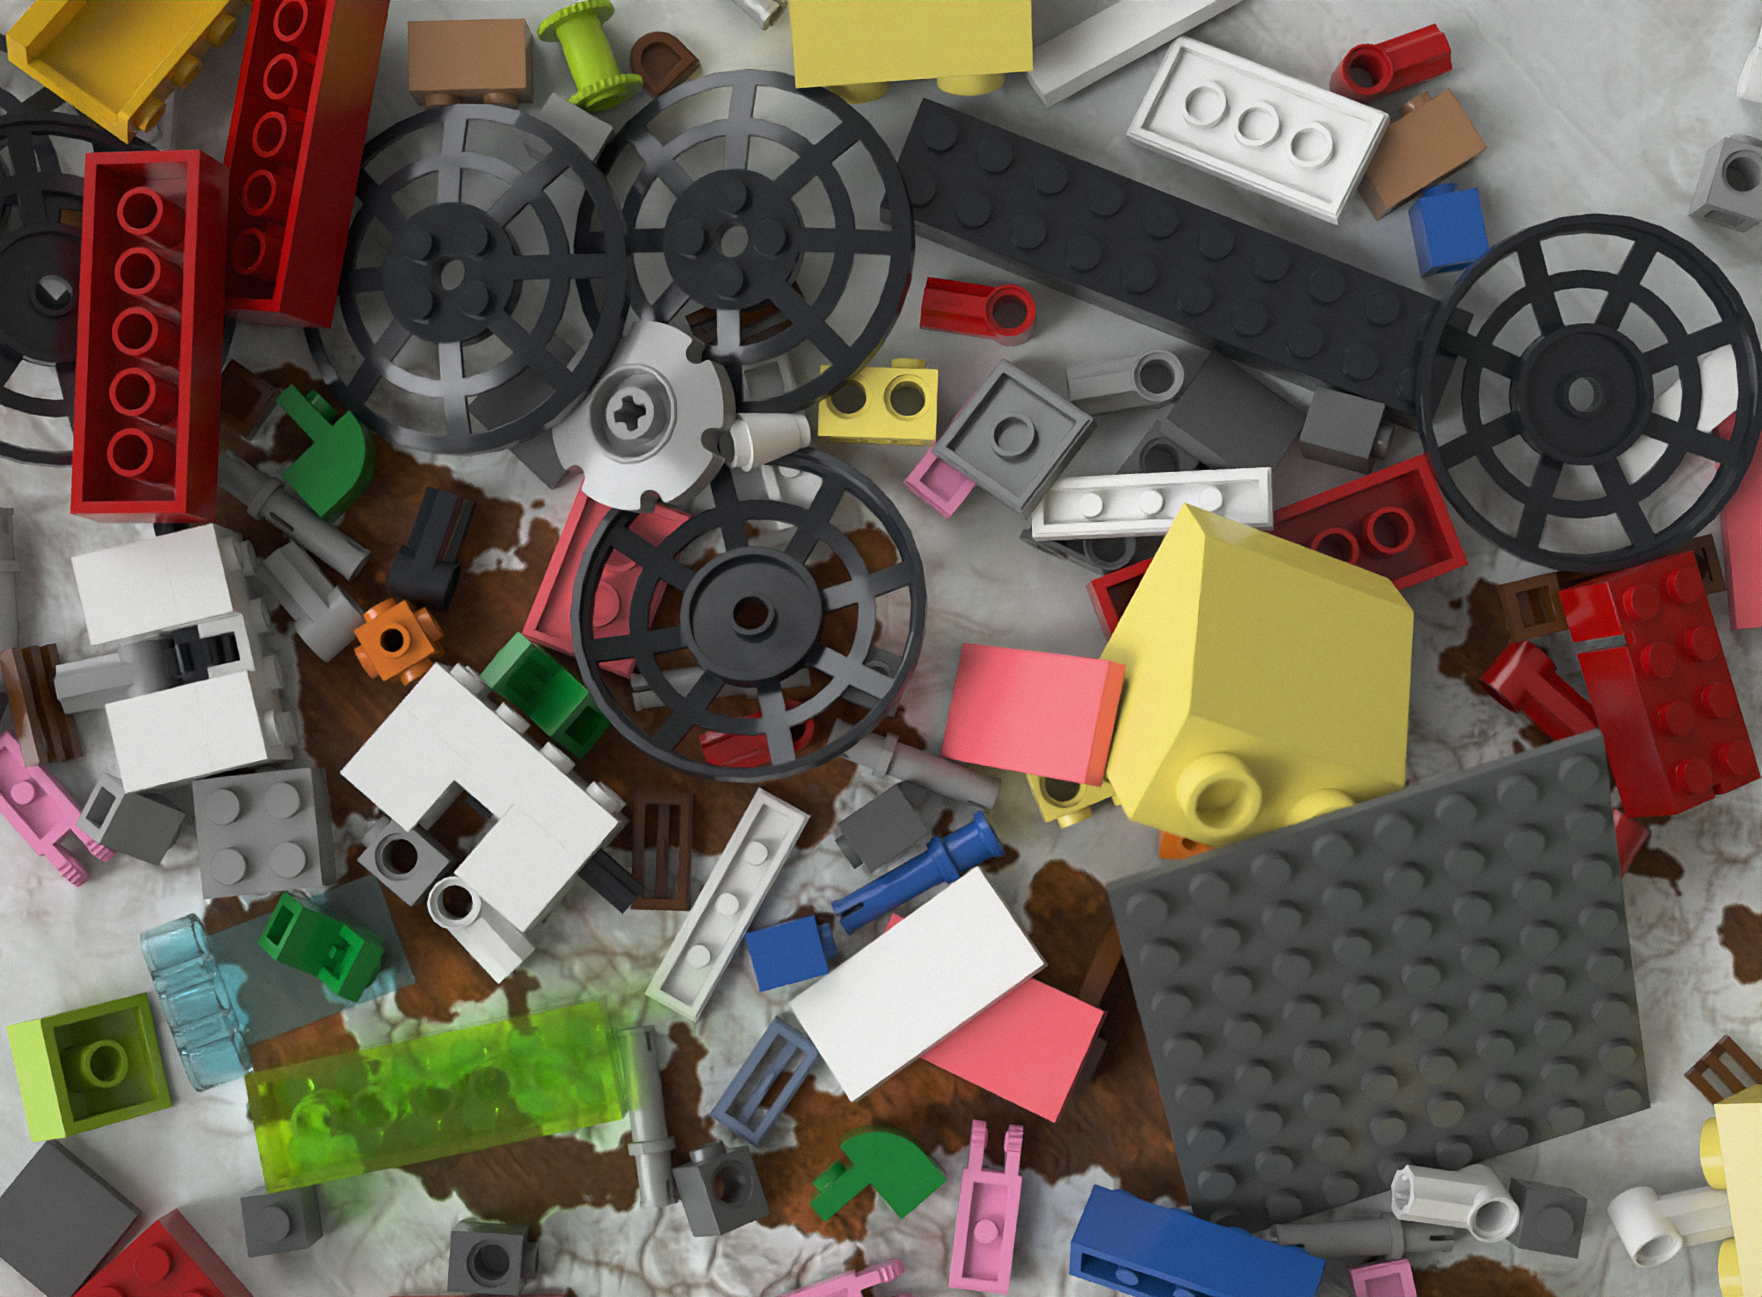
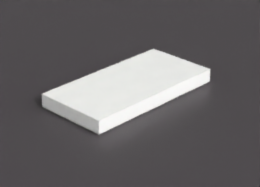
M1181 34L1173 39L1126 136L1130 143L1339 226L1390 124L1389 114Z
M976 866L788 1004L851 1102H858L1043 970L1048 964L982 867Z

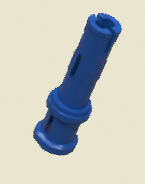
M980 810L973 814V821L945 837L934 836L926 844L928 850L847 896L831 902L836 916L840 915V917L863 906L861 909L840 920L849 936L854 934L859 928L945 881L948 884L956 882L963 877V873L993 856L1000 859L1007 855L985 814Z

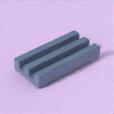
M776 1015L709 1116L756 1148H759L821 1054L814 1043L805 1037L802 1032L792 1028ZM777 1035H781L787 1039V1042L736 1117L732 1116L727 1112V1109ZM797 1047L807 1053L754 1131L746 1125L747 1121Z

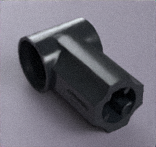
M427 486L408 544L401 546L392 564L387 582L388 594L441 612L447 610L459 581L461 563L458 562L468 535L477 503L456 494Z

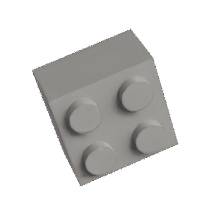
M309 767L192 780L203 900L337 884L326 768Z

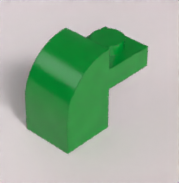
M291 384L275 401L315 443L291 464L281 476L322 519L334 523L364 494L372 481L376 467L374 439L369 428L350 410L334 424L332 420L339 413L315 388L306 395L305 392Z
M519 631L479 675L491 689L522 710L548 736L580 759L583 758L611 725L598 708L585 683L540 645L534 644Z
M287 891L283 892L257 943L275 961L317 977L337 996L358 1003L364 989L370 987L377 978L381 967V956L385 950L381 946L384 939L341 914Z
M884 1124L866 1125L854 1129L840 1138L839 1147L851 1161L844 1166L837 1159L815 1177L811 1183L817 1190L811 1194L809 1204L821 1219L826 1222L871 1183L902 1220L947 1181L946 1171L923 1144L905 1130Z

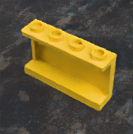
M36 0L6 33L8 61L128 145L140 130L148 133L156 126L166 110L167 104L164 101L176 87L183 91L194 81L202 67L200 59L212 45L219 49L228 41L237 26V15L247 4L252 7L253 0Z

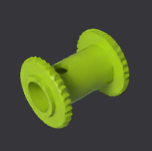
M586 0L569 5L545 18L537 29L538 38L542 42L552 43L560 41L564 57L578 90L575 95H572L567 100L591 115L612 109L628 101L643 86V80L639 74H621L609 41L603 33L601 25L609 21V18L612 17L615 11L613 4L607 0Z

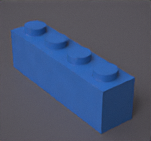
M1094 1184L1071 1240L1069 1275L1134 1297H1319L1326 1260L1312 1256L1308 1251L1300 1247L1282 1246L1254 1237L1242 1228L1224 1227L1196 1218L1192 1213L1184 1209H1169L1141 1200L1126 1190H1111Z

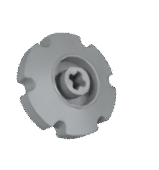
M643 320L634 321L629 335L626 338L622 335L606 370L587 397L563 420L552 426L553 441L560 463L566 470L577 473L584 472L585 479L581 490L588 497L608 507L643 514L653 513L655 503L660 496L664 502L680 506L697 496L715 478L725 462V456L719 453L717 443L720 436L729 432L730 427L736 421V405L732 384L724 366L710 360L702 362L701 357L705 344L701 340L664 323ZM591 339L573 356L567 365L569 370L573 371L582 359Z

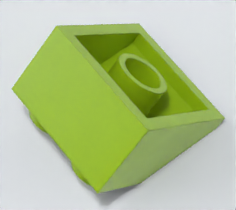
M146 992L6 1026L31 1142L66 1138L172 1107Z

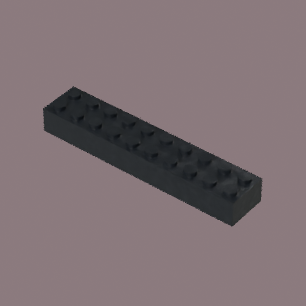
M923 97L897 162L906 180L914 211L915 235L1211 352L1215 349L1226 358L1315 392L1316 387L1319 386L1386 404L1389 422L1418 433L1415 401L1418 362L1428 328L1442 301ZM885 192L880 204V221L891 225V211ZM1456 307L1448 323L1467 332L1474 314ZM1438 347L1432 372L1430 393L1432 421L1458 355L1441 347Z

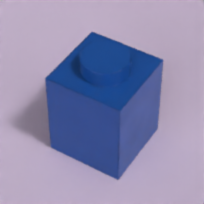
M1446 183L1423 190V197L1419 198L1408 210L1421 278L1466 270L1489 249L1478 189L1472 188L1459 191L1457 183Z
M816 913L750 930L745 934L760 992L829 974L830 966L828 960L838 957L830 923L818 925Z

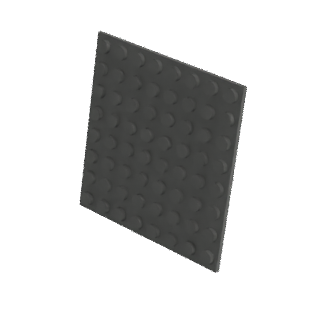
M1599 729L1105 883L1190 1208L1196 1218L1224 1227L1242 1228L1253 1234L1269 1229L1273 1224H1286L1391 1190V1184L1397 1169L1403 1170L1406 1165L1448 1171L1457 1170L1651 1108L1604 738Z

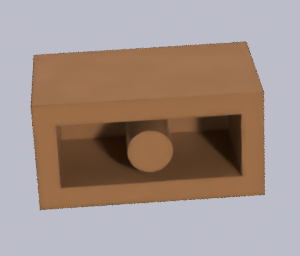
M525 18L407 21L408 91L419 106L425 105V110L454 104H492L517 110L519 108L518 103H534L533 38Z
M1450 88L1433 99L1428 91L1413 98L1398 110L1402 118L1388 126L1357 188L1376 221L1423 193V190L1437 185L1473 163L1487 149V146Z

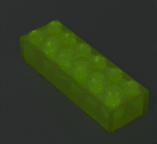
M606 995L264 1066L244 1075L267 1194L622 1120L629 1112Z

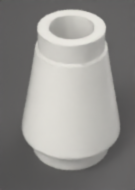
M801 412L794 414L736 413V421L730 427L729 432L720 436L718 443L721 454L725 456L726 465L729 468L740 467L743 471L747 472L795 452L800 448L808 447L811 433L809 423Z

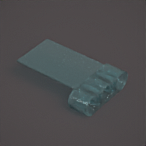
M375 875L366 876L307 899L362 925L384 939L381 946L385 950L381 956L379 974L373 984L364 989L358 1003L337 996L317 977L275 961L257 944L273 912L208 936L199 917L194 913L141 933L140 942L144 959L185 1072L197 1092L201 1093L251 1074L253 1063L248 1046L416 983L379 881Z

